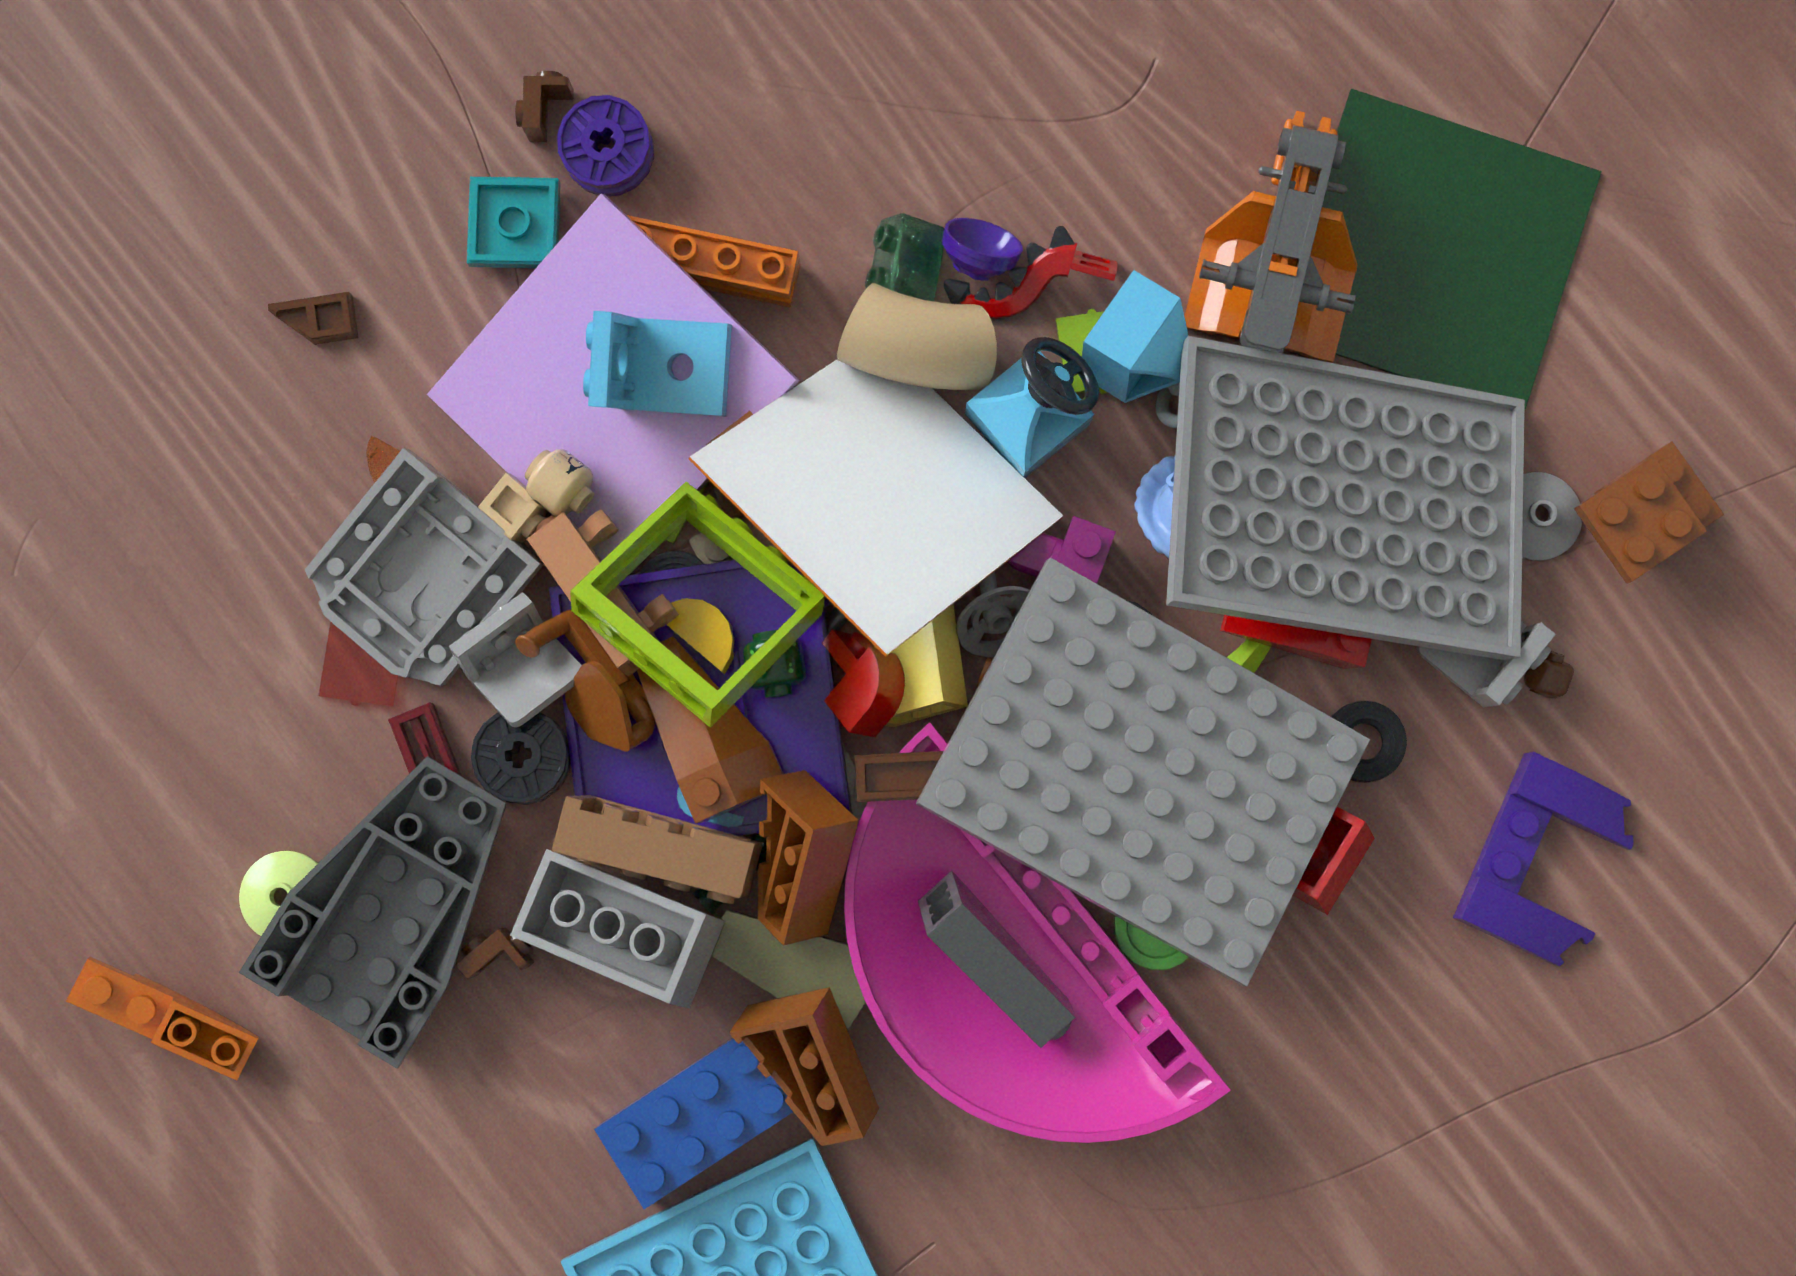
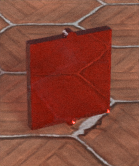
M330 622L318 696L348 700L354 706H359L363 702L393 707L398 675L391 674Z

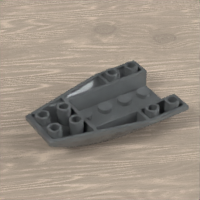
M427 756L289 891L239 973L278 997L289 996L360 1039L357 1045L398 1069L449 987L507 803Z

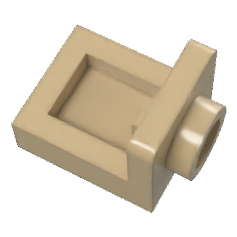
M509 473L503 475L478 506L481 511L505 530L504 535L511 541L522 543L535 533L536 526L545 519L544 516L548 513L542 505L528 495L526 486Z

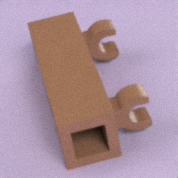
M602 509L592 514L579 528L562 512L558 516L553 515L541 521L536 526L535 533L528 537L527 540L571 601L570 590L602 561L592 547L612 537L618 532V529ZM619 584L606 596L655 639L657 637L653 632L667 625L679 615L663 594L652 600L640 613ZM587 624L619 670L629 677L640 669Z

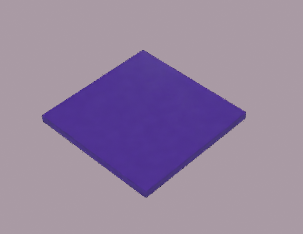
M735 560L629 575L619 583L639 613L652 600L662 594L670 603L684 598L699 599L715 606L722 612L732 626L734 637V658L725 674L667 625L653 632L660 642L672 636L675 637L719 688L744 664L743 649L749 642L753 641V634L778 630L796 612L793 607ZM794 565L792 566L795 571L803 575ZM549 587L552 617L571 609V601L561 587ZM823 605L822 615L798 638L802 643L806 678L800 684L792 686L793 694L783 697L765 698L764 690H755L750 687L735 702V705L770 742L784 774L806 770L852 813L840 721L824 702L825 698L835 688L831 654L822 644V641L828 635L825 607ZM565 635L557 638L581 665L586 663ZM635 671V672L633 673V676L636 678V680H637V681L639 682V684L642 686V683H641V680H640V678H639L638 672ZM565 693L562 695L575 796L592 795L734 835L759 833V821L767 820V795L728 812L744 817L741 826L727 827L708 821L695 823L693 817L685 814L679 806L677 800L679 785L657 725H655L653 734L645 742L625 752L590 739L571 715L566 704ZM629 713L630 722H631V726H632L633 724H635V723H637V722L634 720V718H633V717L631 716V714Z

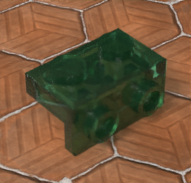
M905 213L882 219L873 237L875 252L872 267L866 276L865 288L872 283H876L907 296L934 301L944 250L942 244L944 227Z

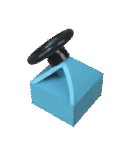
M1038 337L1025 345L1021 359L966 403L965 414L994 449L1026 478L1090 425L1094 416L1091 410L1098 401L1099 387L1090 366L1074 349L1054 338ZM1041 351L1052 352L1062 357L1068 363L1064 365L1058 362L1053 363ZM1077 374L1080 376L1085 388V397L1083 399L1076 394L1072 387L1073 377Z

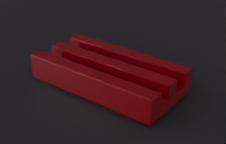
M429 702L388 719L409 774L419 764L403 726L406 722L410 721L424 759L428 756L436 761L420 717L425 715L445 767L462 776L433 703Z

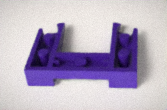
M1536 752L1524 753L1453 918L1553 965L1561 966L1564 961L1560 954L1578 939L1583 944H1588L1593 940L1596 933L1518 895V892L1551 816L1557 817L1624 849L1632 850L1634 844L1633 835H1625L1623 807L1631 806V800Z

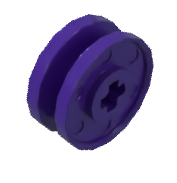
M612 95L591 96L576 103L562 119L557 133L558 154L572 180L585 191L596 195L602 193L606 196H620L637 188L649 174L654 160V141L640 111L627 100ZM611 141L613 142L614 147L612 149L604 147L600 152L598 146L601 143L608 145Z

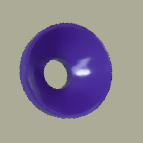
M955 218L946 223L943 231L942 244L953 262V267L956 271L964 273L975 280L988 281L992 276L1000 275L1013 269L1023 252L1021 242L1013 234L1000 226L983 220Z

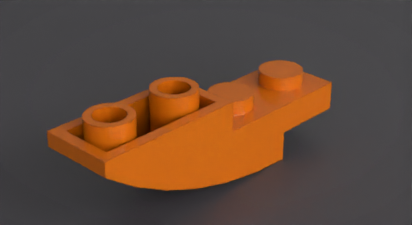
M92 957L87 959L66 999L68 1003L152 1039L151 1043L236 1081L259 1038L228 1018L137 973L133 976Z

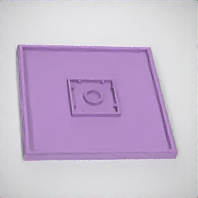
M601 193L427 395L507 473L512 474L526 487L528 480L525 479V472L531 462L544 450H549L550 452L556 449L567 450L590 468L593 474L590 490L594 492V496L582 512L577 514L572 511L567 516L578 528L592 514L601 509L606 516H609L617 527L618 532L606 541L592 547L600 559L603 560L685 482H688L697 491H700L706 485L709 479L689 460L691 455L705 447L707 443L749 410L752 414H755L790 391L799 382V379L615 203ZM593 311L615 312L645 319L731 324L726 416L588 406L589 397L584 395L583 378L586 369H590L591 350L586 345V329L588 323L593 321ZM686 354L677 356L672 363L673 375L678 380L688 379L693 372V362Z

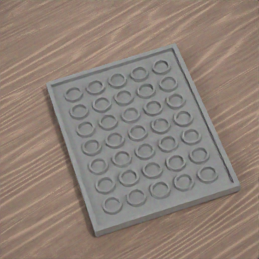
M1188 336L1184 340L1181 355L1166 605L1505 661L1520 658L1525 400Z
M1049 558L1042 567L920 794L916 805L1241 986H1248L1370 739L1056 560Z

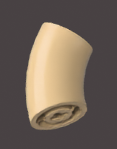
M872 283L859 298L847 321L839 342L837 360L861 371L909 385L949 390H981L988 386L993 377L997 359V342L990 316L980 305L950 304L923 300Z

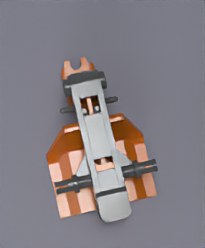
M1296 111L1293 119H1287L1283 126L1273 168L1262 166L1258 170L1260 175L1271 177L1272 184L1278 186L1276 196L1253 191L1206 228L1184 316L1187 329L1240 339V346L1282 353L1283 350L1299 353L1303 357L1333 363L1345 313L1351 314L1354 307L1353 303L1355 302L1356 295H1350L1358 264L1343 212L1324 208L1322 205L1326 190L1339 194L1347 192L1345 185L1328 181L1331 168H1340L1346 142L1338 140L1337 130L1332 128L1330 131L1331 118L1322 116L1318 129L1313 130L1303 126L1305 112Z

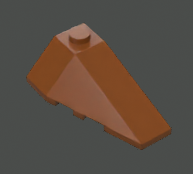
M672 636L660 642L716 690L720 689L675 637ZM641 669L637 670L674 775L695 823L707 822L765 796L760 793V779L784 774L770 742L741 713V710L735 703L710 728Z

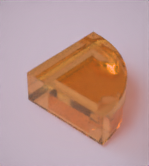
M371 436L367 445L366 457L370 475L375 483L399 454L400 450Z

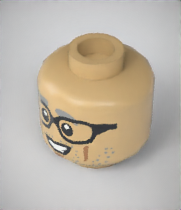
M556 449L553 452L544 450L531 462L525 472V479L528 480L526 487L528 495L554 516H558L562 512L567 515L572 511L579 514L588 506L594 496V492L590 490L593 482L592 471L567 450Z

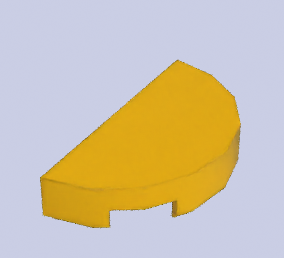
M684 598L671 602L679 615L668 623L667 626L725 674L734 658V637L730 622L718 608L704 600Z

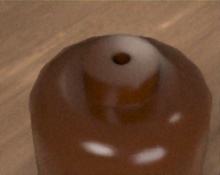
M1550 651L1547 658L1536 669L1532 670L1529 667L1526 671L1524 682L1530 688V691L1556 699L1567 693L1574 669L1570 664L1564 662L1565 656L1563 654Z

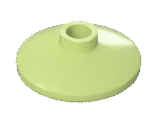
M279 851L262 857L250 867L241 883L239 902L242 915L254 932L262 936L281 906L274 901L275 891L283 888L288 894L318 864L315 860L299 852Z

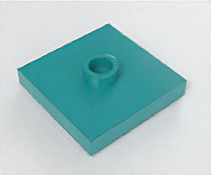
M470 176L467 239L468 266L537 268L559 242L561 189L559 178Z

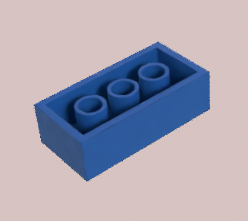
M731 1038L594 1129L643 1209L654 1204L793 1113L785 1102L787 1098L785 1092L772 1076L765 1078L757 1068L760 1062L743 1041L738 1044Z

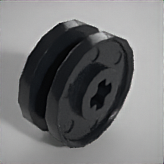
M497 712L482 724L473 739L470 758L475 777L487 792L508 803L529 805L545 801L561 788L569 775L571 761L568 737L557 722L541 712L519 727H512ZM524 745V749L532 752V758L525 759L523 767L520 768L519 763L512 761V754H518L520 746Z

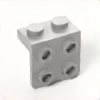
M523 592L448 646L466 677L512 727L523 725L571 689L574 684L573 678L582 666L557 639L542 646L539 655L534 658L527 657L518 650L515 644L516 638L519 635H525L532 628L543 623L533 602Z
M1521 621V657L1518 659L1513 658L1509 661L1417 646V652L1424 660L1482 707L1497 706L1501 703L1506 705L1522 689L1523 684L1519 680L1529 667L1534 670L1547 658L1551 651V648L1547 645L1556 634L1542 622L1526 626Z

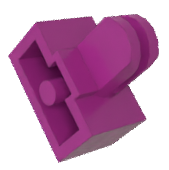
M1073 516L1064 540L1043 533L1007 562L1015 570L1038 577L1046 560L1052 558L1097 584L1116 531Z

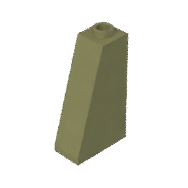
M726 910L723 917L717 913L713 915L725 921L712 952V957L776 998L830 987L845 1026L849 1030L866 1002L854 973L848 943L820 936L783 946L758 920V917L734 910Z

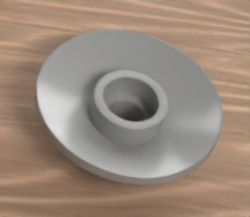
M1542 472L1523 474V559L1543 561L1555 558L1567 551L1574 544L1580 533L1582 520L1574 510L1575 507L1580 505L1579 499L1566 482L1554 475ZM1537 506L1547 509L1549 514L1547 521L1543 522L1537 519L1535 515Z

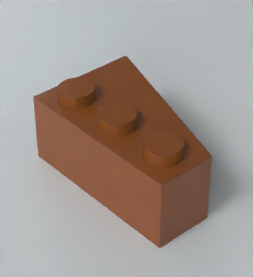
M806 770L761 778L760 793L767 794V820L759 821V835L767 837L766 862L759 863L758 920L783 946L828 935L859 820Z
M830 987L747 1005L729 1034L738 1044L742 1041L760 1062L757 1066L765 1078L772 1076L787 1095L785 1102L821 1146L864 1138L879 1110V1106Z

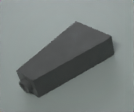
M953 871L948 873L918 900L927 936L1040 1048L1048 1041L1056 1040L1066 1033L1071 1025V1021L1076 1018L1068 998Z

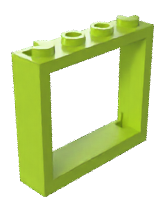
M688 482L681 485L570 590L571 611L710 728L822 615L825 596L804 575H800L788 565L786 558L778 549L773 546L766 547L753 536L751 529L739 518L732 519L719 509L716 500L710 494L705 497ZM685 520L796 610L719 690H716L606 597Z

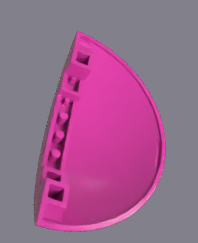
M929 722L904 746L900 753L944 751L948 742ZM918 799L867 802L856 829L845 879L844 914L847 943L852 965L864 1000L878 1027L903 1061L938 1094L981 1120L1021 1135L1059 1142L1092 1143L1122 1140L1149 1134L1174 1125L1204 1110L1231 1091L1193 1040L1074 892L916 805ZM951 871L959 877L1068 998L1076 1018L1071 1021L1069 1029L1060 1038L1050 1040L1040 1048L927 936L918 900Z

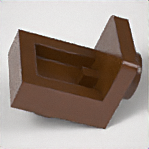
M540 71L536 73V76H524L523 100L516 101L515 116L517 127L523 128L529 142H547L548 100L574 99V89L569 78L555 71Z
M506 927L499 928L488 938L481 933L471 940L461 950L465 957L456 966L466 979L474 978L506 952L518 968L523 970L534 963V960L529 955L533 948L529 943L510 936L511 932Z

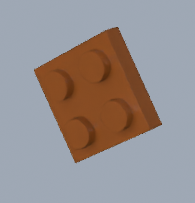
M1673 441L1664 445L1594 492L1595 495L1574 508L1626 584L1633 582L1707 532L1705 527L1724 515Z

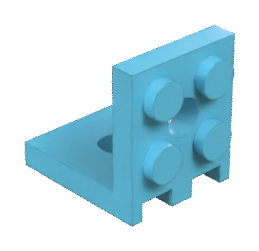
M593 311V321L588 323L586 329V345L591 350L590 369H586L583 378L584 395L589 397L588 406L726 416L732 325L728 323L645 319L615 312ZM686 354L693 362V372L688 379L680 381L673 375L672 363L677 356Z

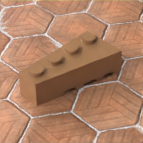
M592 795L565 797L551 851L576 857V861L595 867H603L604 864L620 868L619 873L638 879H646L647 875L664 879V886L690 892L691 886L708 890V898L734 904L735 897L744 898L750 894L763 842Z

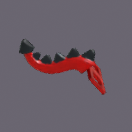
M1058 226L1054 231L1049 248L1045 249L1036 243H1029L1026 247L1029 265L1027 267H1014L1009 270V276L1014 284V288L1000 281L995 286V298H990L985 287L980 288L976 295H973L970 292L969 282L948 278L944 280V289L951 304L980 305L986 310L990 318H1006L1026 311L1038 300L1055 277H1068L1070 269L1114 281L1118 262L1077 251V243H1074L1066 228Z

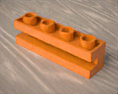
M627 215L705 290L791 308L801 266L798 251Z

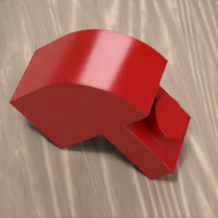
M832 629L822 641V644L846 675L825 698L824 702L849 733L876 737L895 715L901 704L905 688L902 664L895 653L891 652L885 657L862 634L858 632L849 634Z

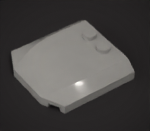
M403 448L305 568L308 579L313 580L321 599L318 603L324 616L391 674L443 686L448 683L460 668L459 663L448 646L498 611L504 604L517 597L543 567L544 563L524 543L511 541L504 535L505 530L481 511L476 502L436 468L410 449Z

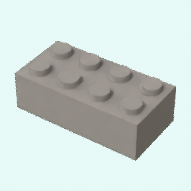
M546 849L510 936L666 1003L690 1009L725 921L607 872L580 863L575 859Z

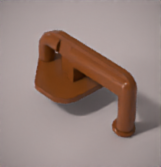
M571 609L550 618L532 628L525 635H519L516 638L515 644L518 650L523 655L534 658L539 655L542 646L565 635L586 662L574 676L573 687L565 692V700L571 715L590 739L628 752L645 742L653 734L656 722L643 687L633 674L628 677L616 667L587 624L573 613ZM629 713H630L631 716L634 718V720L637 722V723L633 724L632 726H631V722H630Z

